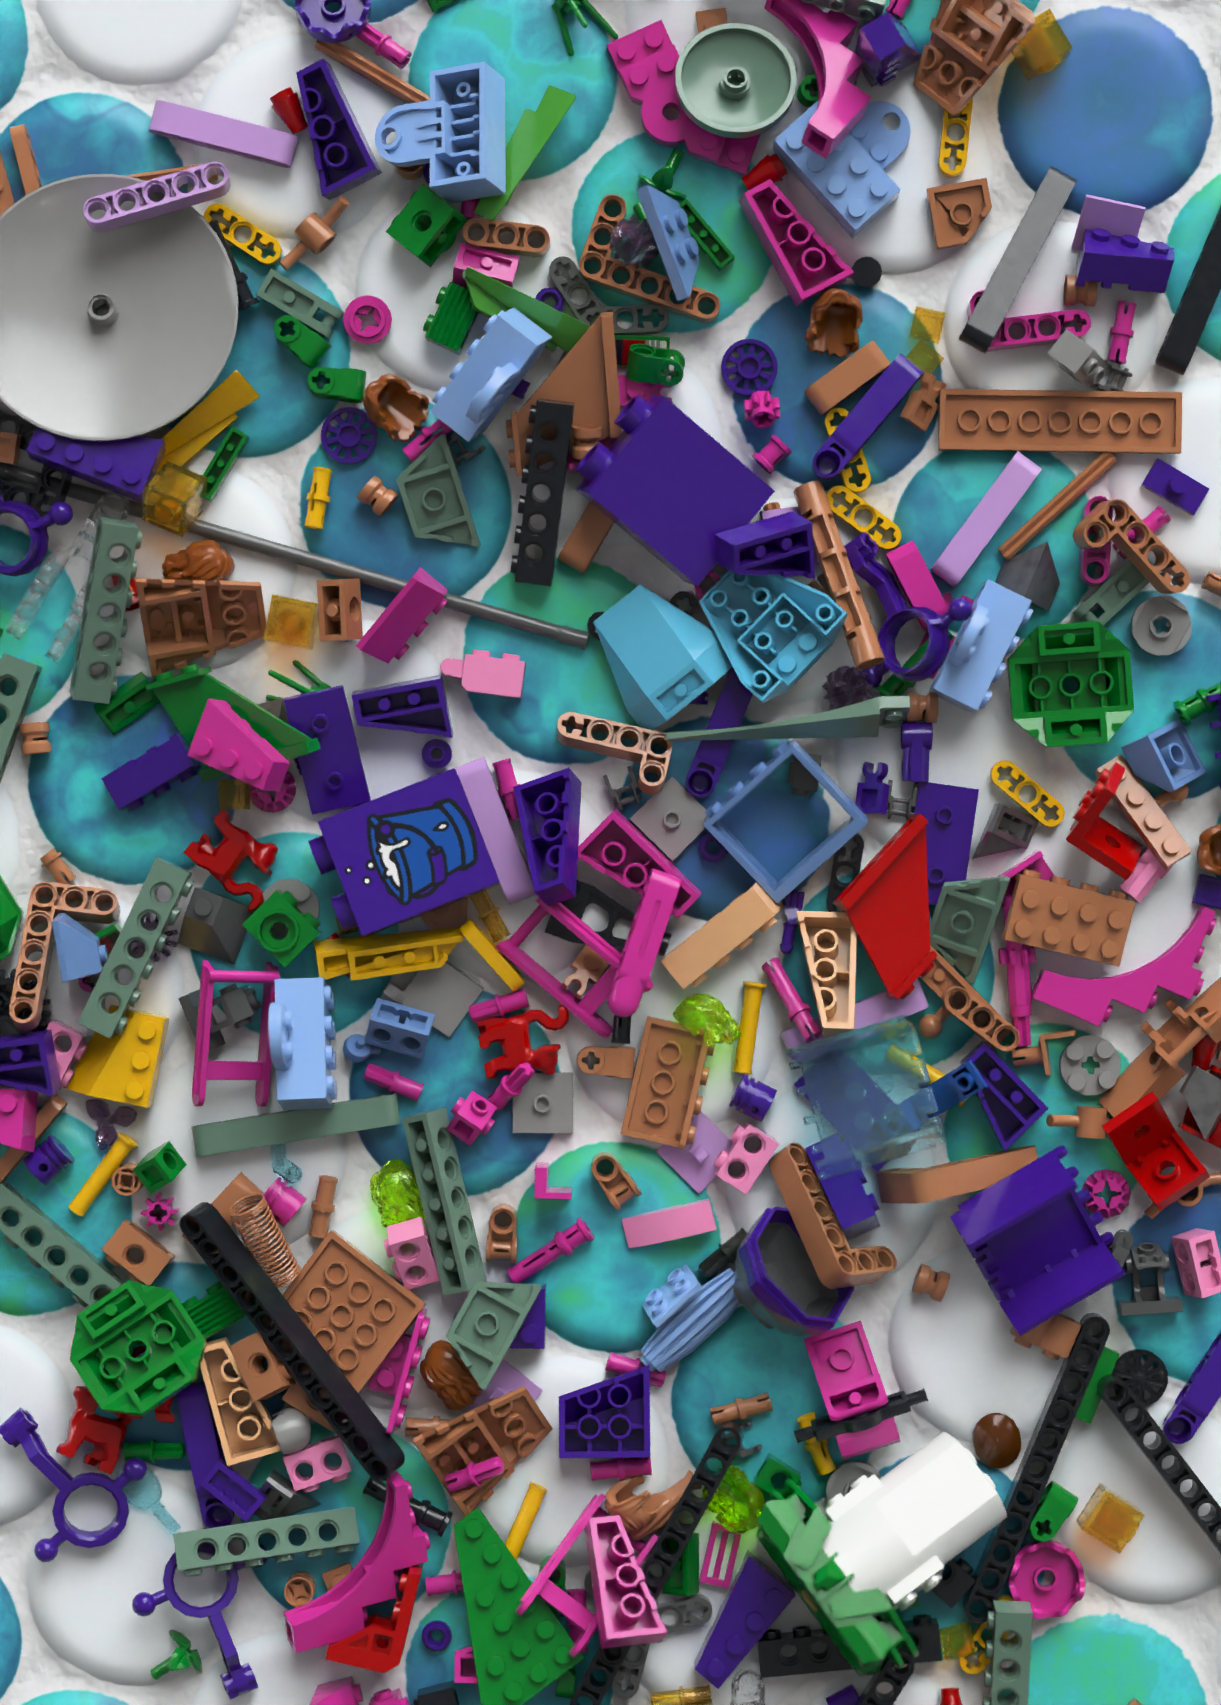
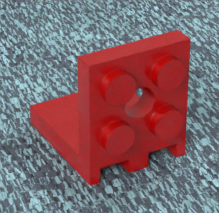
M1115 762L1109 771L1105 768L1102 770L1095 781L1096 785L1092 791L1088 790L1080 800L1079 808L1073 816L1075 821L1070 828L1071 832L1065 840L1127 880L1134 871L1143 845L1099 816L1115 795L1126 769Z
M1150 1092L1102 1125L1123 1164L1159 1211L1210 1178L1207 1170L1175 1131L1160 1101L1153 1092ZM1175 1167L1172 1174L1168 1176L1161 1175L1165 1168Z

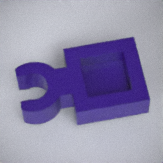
M864 762L862 771L866 780L865 783L858 782L855 804L864 814L886 815L890 785L882 782L888 774V765L878 762L877 771L873 773L874 764Z

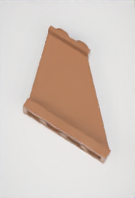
M601 312L599 317L519 411H511V419L506 420L507 438H513L514 449L508 450L510 468H516V476H522L524 465L529 466L530 454L525 453L527 435L533 436L534 423H529L531 405H537L538 398L575 403L572 426L581 424L602 426V436L599 441L609 436L611 438L619 437L622 433V429L615 424V419L621 412L613 312ZM544 424L541 427V434L545 439L552 440L557 437L558 431L553 424ZM572 430L569 453H571V449L575 445V439L572 437ZM541 454L537 458L539 466L553 461V458L548 454Z

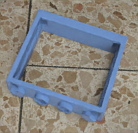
M795 739L788 744L785 741L780 743L771 753L774 757L766 764L763 761L759 762L749 772L751 777L744 784L738 781L728 790L727 794L729 797L721 804L718 801L713 803L705 811L707 817L703 823L706 829L777 904L863 829L868 821V817ZM793 754L851 817L779 881H776L719 820Z

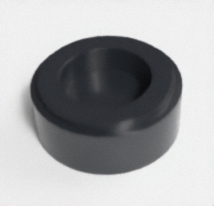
M862 257L854 263L852 267L854 274L851 277L858 287L864 289L872 288L880 281L882 275L881 265L874 258Z

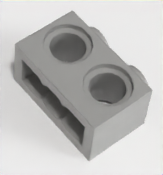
M1068 329L1063 332L1048 351V355L1063 371L1088 389L1092 384H1097L1105 374V368L1107 367L1105 361L1091 346Z

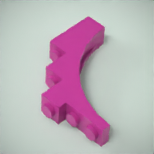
M767 0L764 8L783 22L797 37L807 52L816 73L819 91L818 107L807 124L801 143L826 159L864 117L871 96L853 85L858 79L865 59L847 48L852 41L858 22L842 12L830 10L826 13L816 5L808 4L801 0Z
M1200 906L1189 927L1169 949L1155 960L1133 971L1112 977L1086 979L1063 976L1041 969L1032 989L1031 997L1099 1027L1101 1022L1106 1023L1113 1009V1006L1109 1005L1111 999L1143 1013H1146L1147 1008L1152 1009L1158 997V992H1155L1157 986L1191 1000L1193 995L1197 996L1204 982V979L1200 978L1203 972L1193 968L1192 965L1194 962L1198 964L1204 953L1205 947L1201 945L1205 935L1210 936L1214 930L1217 919L1213 917L1216 911Z
M398 1471L386 1480V1500L383 1516L372 1543L358 1564L343 1580L325 1594L305 1605L284 1612L287 1640L295 1653L338 1642L364 1629V1622L368 1621L365 1606L397 1598L395 1586L399 1585V1577L396 1570L428 1562L427 1550L430 1549V1540L427 1532H422L419 1526L416 1525L415 1515L409 1504V1499L413 1498L412 1488L409 1481H405Z

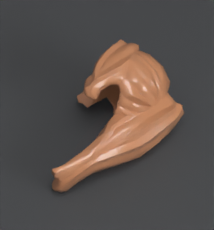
M688 1470L685 1477L665 1491L652 1495L647 1490L640 1495L632 1493L637 1485L644 1483L643 1476H633L619 1481L606 1493L605 1509L608 1510V1516L619 1515L631 1539L639 1541L667 1524L689 1484L693 1472ZM696 1484V1485H694V1486L692 1487L693 1491H694V1490H697V1489H701V1488H702V1485H701V1484Z

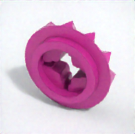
M361 296L354 299L347 306L344 313V327L349 336L356 342L367 345L380 342L390 331L392 323L391 312L381 299L374 296ZM375 309L373 320L379 326L368 325L362 332L363 321L357 314L368 316Z
M287 770L282 783L285 787L281 788L280 791H275L274 802L269 793L260 792L259 788L248 784V794L252 803L260 810L271 813L279 812L286 809L294 800L296 783L292 774Z
M1109 1169L1098 1170L1092 1173L1084 1182L1082 1190L1088 1189L1091 1194V1198L1084 1202V1204L1091 1213L1100 1212L1104 1218H1110L1120 1215L1129 1205L1131 1191L1127 1180L1120 1173ZM1105 1181H1107L1111 1191L1119 1192V1194L1110 1197L1108 1206H1106L1103 1197L1094 1195L1104 1191Z

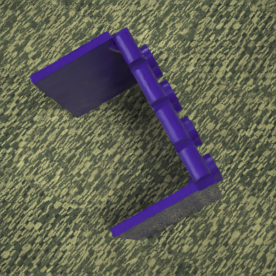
M1065 1146L1055 1148L957 1205L959 1211L950 1217L972 1257L975 1258V1262L982 1275L988 1281V1285L995 1298L1000 1301L1001 1308L1019 1336L1126 1275L1107 1248V1245L1114 1241V1236L1111 1232L1099 1235L1095 1228L1097 1224L1103 1221L1102 1214L1094 1212L1088 1215L1082 1204L1091 1198L1089 1190L1083 1189L1078 1193L1075 1191V1189L1079 1188L1074 1181V1178L1079 1174L1077 1168L1072 1166L1066 1169L1060 1161L1068 1153Z

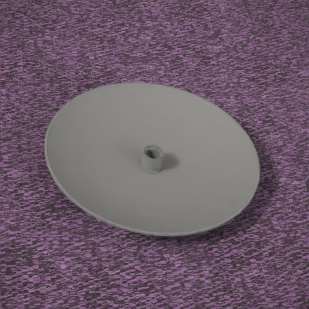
M116 174L73 176L36 189L14 203L0 216V400L24 420L53 434L85 441H114L144 435L159 429L179 418L207 393L217 380L230 355L238 323L239 299L234 271L227 252L216 232L192 206L105 232L93 231L86 222L83 207L88 199L142 183L145 180ZM156 192L151 195L150 200L159 202L165 197V194ZM126 201L120 208L128 211L133 209L136 203ZM96 210L92 213L91 217L93 219H101L105 216L106 211ZM105 305L110 308L109 312L104 316L94 314L99 306Z

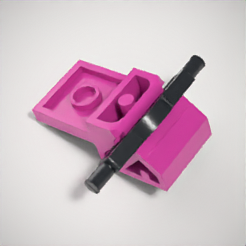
M861 1320L803 1339L828 1415L812 1420V1426L794 1431L797 1443L816 1437L817 1441H821L835 1436L842 1459L846 1460L901 1442L894 1417L910 1412V1406L928 1401L924 1389L907 1395L905 1391L886 1395Z

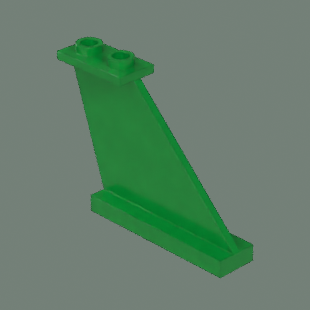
M198 663L180 668L182 674L173 676L172 671L154 676L155 682L145 685L146 690L152 689L189 746L192 744L208 699L225 700L231 705V709L241 719H245L251 725L250 727L261 738H265L286 760L321 749L318 738L312 739L207 674L212 672L210 666L199 669ZM200 762L204 768L199 770L202 782L228 775Z

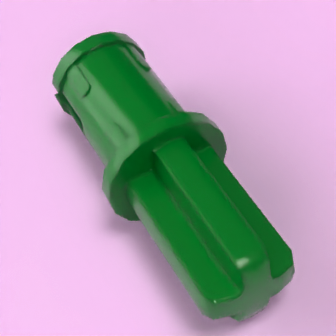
M152 1439L150 1442L144 1443L125 1442L123 1446L124 1462L131 1458H140L155 1464L157 1460L183 1459L185 1454L184 1444L180 1442L157 1443L155 1439Z

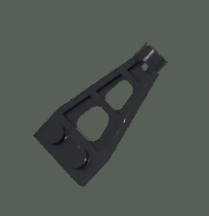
M577 880L576 897L560 903L580 920H582L587 905L591 903L597 904L606 910L610 917L609 924L605 930L596 933L612 947L624 948L626 939L613 936L612 931L618 918H624L633 922L635 914L595 886ZM550 915L545 933L572 943L585 944L554 916ZM664 933L657 955L664 957L672 934Z

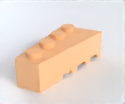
M755 882L749 890L740 894L722 912L712 917L701 929L695 931L660 962L683 990L690 984L695 988L708 977L705 973L713 965L716 969H719L731 959L728 953L735 947L741 951L754 940L751 935L760 928L764 932L777 921L774 916L784 904L781 901L777 904Z
M797 911L799 932L823 1038L854 1040L857 934L845 912Z
M222 1337L206 1343L200 1368L227 1466L279 1452L281 1448L271 1425L273 1419L262 1400L253 1401L229 1346L231 1344L227 1337Z

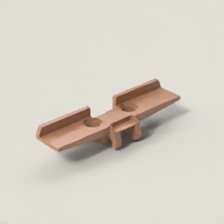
M1221 977L1185 1010L1169 997L1163 1004L1173 1015L1157 1031L1147 1021L1140 1026L1141 1030L1153 1042L1118 1077L1115 1085L1109 1088L1098 1100L1113 1117L1150 1092H1153L1158 1100H1160L1186 1075L1177 1063L1207 1034L1216 1044L1221 1040ZM1203 1012H1208V1013L1205 1014L1204 1016L1199 1017V1015H1200L1201 1013H1203ZM1160 1055V1058L1157 1061L1156 1065H1153L1156 1057Z

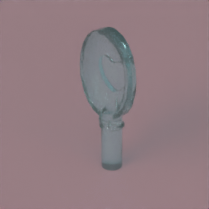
M124 1464L119 1468L116 1478L123 1473ZM148 1466L147 1473L143 1479L131 1481L122 1489L129 1504L141 1510L150 1509L171 1535L181 1528L165 1509V1506L160 1503L162 1497L161 1484L158 1477Z

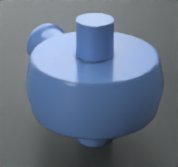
M354 1034L345 1040L343 1053L350 1061L359 1063L365 1061L370 1054L380 1055L381 1047L365 1043V1036Z

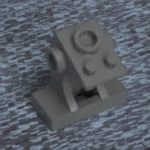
M235 983L219 990L221 996L212 1000V1007L221 1003L228 1020L217 1024L213 1013H211L209 1051L226 1044L220 1031L221 1029L232 1024L238 1029L253 1022L250 1016L259 1013L258 1009L262 1007L260 1001L255 996L256 991L254 987L248 988L246 985L238 988ZM200 989L178 998L195 1038Z
M1150 1242L1131 1246L1130 1256H1127L1124 1265L1126 1274L1131 1275L1132 1299L1117 1300L1118 1312L1122 1316L1183 1312L1181 1298L1178 1296H1165L1163 1272L1169 1271L1168 1253L1162 1252L1160 1244ZM1154 1268L1155 1285L1140 1286L1139 1270Z

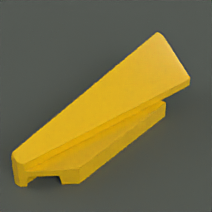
M238 370L234 371L161 439L164 440L166 451L156 476L172 477L239 419L235 413L260 398L259 394Z
M459 928L371 935L368 937L316 940L313 942L319 977L327 980L349 973L351 981L441 968L448 960V955L459 942H463L464 936Z

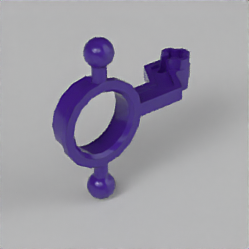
M0 493V515L12 513L23 519L31 537L30 550L26 558L14 566L0 561V574L14 577L31 573L41 565L48 551L49 535L47 527L53 524L60 526L68 524L73 517V510L70 505L65 502H56L50 507L49 513L41 517L37 510L26 503L17 501L4 502Z
M865 532L860 533L844 546L847 557L855 573L876 589L888 618L884 621L878 634V641L885 660L874 667L861 670L859 681L867 689L876 688L880 685L882 676L891 670L894 675L905 681L921 682L933 676L943 665L948 654L950 640L947 627L955 621L963 622L971 616L972 606L968 600L956 598L949 604L948 612L942 616L927 607L908 608L893 574L874 558L879 550L878 545L870 538L869 534ZM914 618H922L928 626V648L924 657L915 666L904 668L896 658L894 650L896 637L906 622Z
M20 1407L0 1425V1434L9 1445H13L15 1448L21 1443L28 1459L60 1490L55 1497L52 1510L54 1524L58 1532L50 1539L44 1538L38 1541L34 1548L37 1559L41 1562L54 1560L58 1555V1547L66 1540L76 1546L93 1548L104 1546L116 1539L126 1526L129 1514L127 1497L122 1489L131 1481H139L145 1477L147 1465L144 1460L140 1458L127 1460L123 1467V1473L115 1480L105 1474L95 1472L79 1474L73 1478L49 1454L40 1435L35 1431L38 1428V1424L27 1410ZM88 1485L103 1487L113 1495L117 1502L118 1509L115 1518L101 1530L85 1531L78 1529L69 1522L64 1511L65 1501L73 1491Z
M209 1543L202 1544L197 1551L198 1554H207L214 1557L216 1552L214 1546ZM258 1544L262 1550L268 1551L265 1546ZM174 1552L165 1565L162 1580L164 1589L153 1594L147 1592L137 1594L132 1600L133 1611L139 1616H149L157 1605L169 1600L173 1608L185 1616L195 1618L208 1617L219 1644L223 1662L228 1671L221 1674L220 1677L229 1699L232 1700L257 1689L258 1684L249 1663L242 1666L240 1664L238 1653L221 1614V1611L228 1607L236 1594L239 1581L237 1570L244 1568L245 1562L233 1564V1570L225 1571L227 1577L226 1589L218 1601L209 1606L196 1607L190 1606L181 1600L175 1591L173 1579L175 1569L177 1568L176 1552ZM263 1559L264 1565L266 1564L268 1559Z

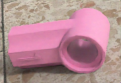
M1146 846L1139 855L1133 873L1127 880L1124 879L1118 888L1138 903H1141L1158 879H1162L1172 866L1165 870L1149 847Z

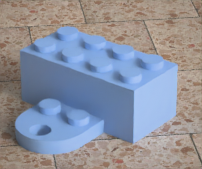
M485 61L430 71V100L400 105L388 111L380 120L375 133V143L378 152L388 162L399 167L430 163V188L450 203L506 194L505 78ZM396 131L397 137L392 144L386 145L387 136L391 132Z
M817 101L774 139L772 150L853 239L899 196L901 189L884 170L905 151L910 139V124L905 113L896 105L883 101L869 103L864 117L825 159L801 143L807 124L817 111ZM888 115L896 116L899 119L900 126L896 130L886 129L883 126L884 117Z
M515 307L506 312L502 310L497 316L494 314L483 328L487 331L480 340L476 339L466 352L469 358L463 364L459 363L449 376L452 382L446 388L442 387L432 400L435 406L430 412L468 442L485 432L552 338L551 335Z
M987 579L981 585L971 605V616L963 621L929 692L936 693L938 697L971 713L977 711L978 708H985L992 695V692L988 690L991 682L998 681L1005 669L1006 664L1002 663L1005 654H1012L1020 637L1015 635L1018 628L1026 626L1033 610L1029 606L1032 601Z
M323 977L275 979V1003H270L269 1044L272 1064L276 1069L277 1101L283 1110L332 1108V1100L337 1099V1083L334 1081V1077L331 1076V1070H336V1052L333 1051V1046L330 1043V1040L336 1039L335 1022L332 1021V1016H330V1010H335V995L332 992L331 986H327Z

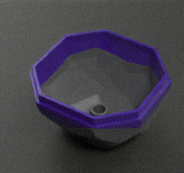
M778 1207L767 1208L754 1222L737 1249L735 1283L733 1286L734 1294L739 1302L766 1328H775L782 1333L795 1336L819 1335L827 1332L834 1327L855 1289L854 1286L830 1289L821 1283L788 1209Z

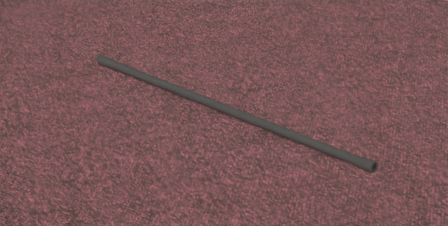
M0 462L1 479H9L37 487L41 473ZM53 476L49 477L51 487L58 486L62 479ZM71 482L67 497L346 579L360 578V583L397 594L408 583V581L73 482ZM446 593L444 595V598L447 600L443 606L445 608L554 639L559 643L585 650L589 637L588 632L568 626H559L454 594Z

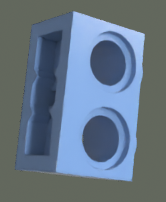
M377 998L369 1020L365 1043L423 1059L430 1039L435 1014Z

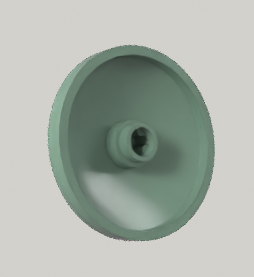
M744 23L720 24L700 32L688 42L681 52L675 72L676 95L686 115L702 129L727 138L752 137L773 128L788 113L794 100L797 85L795 64L783 43L766 30Z

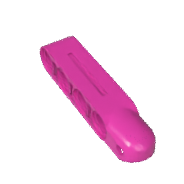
M653 868L649 872L608 995V1007L618 1017H629L639 1007L679 891L680 877Z

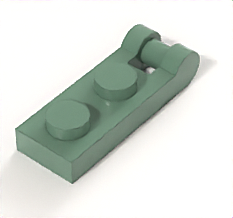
M270 269L256 293L257 297L284 313L295 317L301 323L328 339L333 333L332 327L336 320L340 321L344 314L343 311L273 269ZM319 309L327 313L322 322L314 319Z
M1128 560L1073 611V614L1077 619L1081 618L1084 622L1099 621L1102 625H1105L1149 581ZM1095 604L1103 611L1098 618L1090 610Z

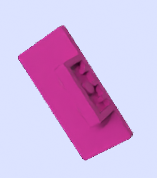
M425 1308L417 1316L412 1336L404 1334L369 1382L368 1388L396 1396L386 1433L392 1434L395 1427L400 1428L404 1419L407 1405L402 1404L403 1397H409L415 1376L409 1374L411 1368H417L423 1347L417 1346L419 1339L424 1340L431 1319L425 1317L427 1312Z

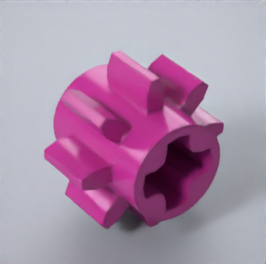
M769 391L753 392L750 400H744L745 421L752 420L756 428L770 427L775 419H780L779 398H772Z
M159 1192L155 1202L150 1198L145 1200L149 1208L142 1211L141 1215L148 1217L147 1227L156 1224L159 1231L164 1230L165 1222L172 1226L176 1223L172 1215L178 1213L180 1209L173 1208L171 1203L174 1201V1197L165 1200L162 1193ZM159 1205H161L162 1210H167V1214L162 1219H160L159 1214H154L153 1211Z

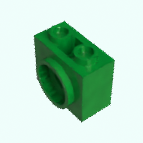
M422 184L412 194L410 201L400 214L392 220L386 233L431 268L439 256L453 245L457 233L468 219Z
M276 890L242 925L284 967H288L322 933L318 929L321 923L310 912L304 915L297 907L299 901L288 890L284 893L281 890ZM277 922H282L287 926L288 933L284 939H278L273 934V926Z

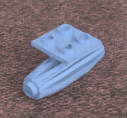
M685 1264L682 1268L672 1271L667 1278V1282L659 1289H653L646 1296L642 1306L657 1329L642 1347L641 1352L643 1356L640 1359L645 1366L649 1365L650 1371L653 1372L657 1369L662 1372L692 1353L731 1316L740 1304L733 1290L735 1272L732 1269H727L701 1286L690 1267Z

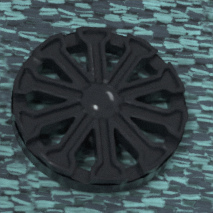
M1144 1349L1129 1350L1119 1356L1111 1374L1126 1378L1127 1380L1123 1382L1130 1386L1133 1393L1136 1390L1138 1391V1400L1143 1406H1148L1158 1401L1168 1384V1371L1163 1361L1153 1352ZM1146 1355L1148 1358L1144 1365H1142L1141 1357ZM1130 1356L1135 1357L1134 1366L1128 1361ZM1156 1361L1158 1367L1149 1370L1152 1363ZM1124 1364L1128 1371L1119 1370V1365ZM1162 1373L1163 1378L1161 1380L1151 1378L1154 1375ZM1112 1384L1114 1392L1118 1394L1120 1390L1119 1384ZM1149 1384L1158 1385L1160 1389L1158 1392H1155ZM1144 1388L1151 1395V1398L1147 1400L1144 1397Z

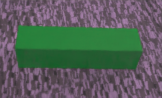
M685 199L679 205L688 217L687 226L691 237L696 240L699 248L715 267L722 271L734 261L735 256L690 202Z
M234 427L230 428L196 485L195 493L210 502L214 500L249 441L250 437Z
M1104 1346L1075 1418L1091 1424L1101 1400L1097 1392V1384L1102 1377L1112 1374L1120 1355L1117 1351Z

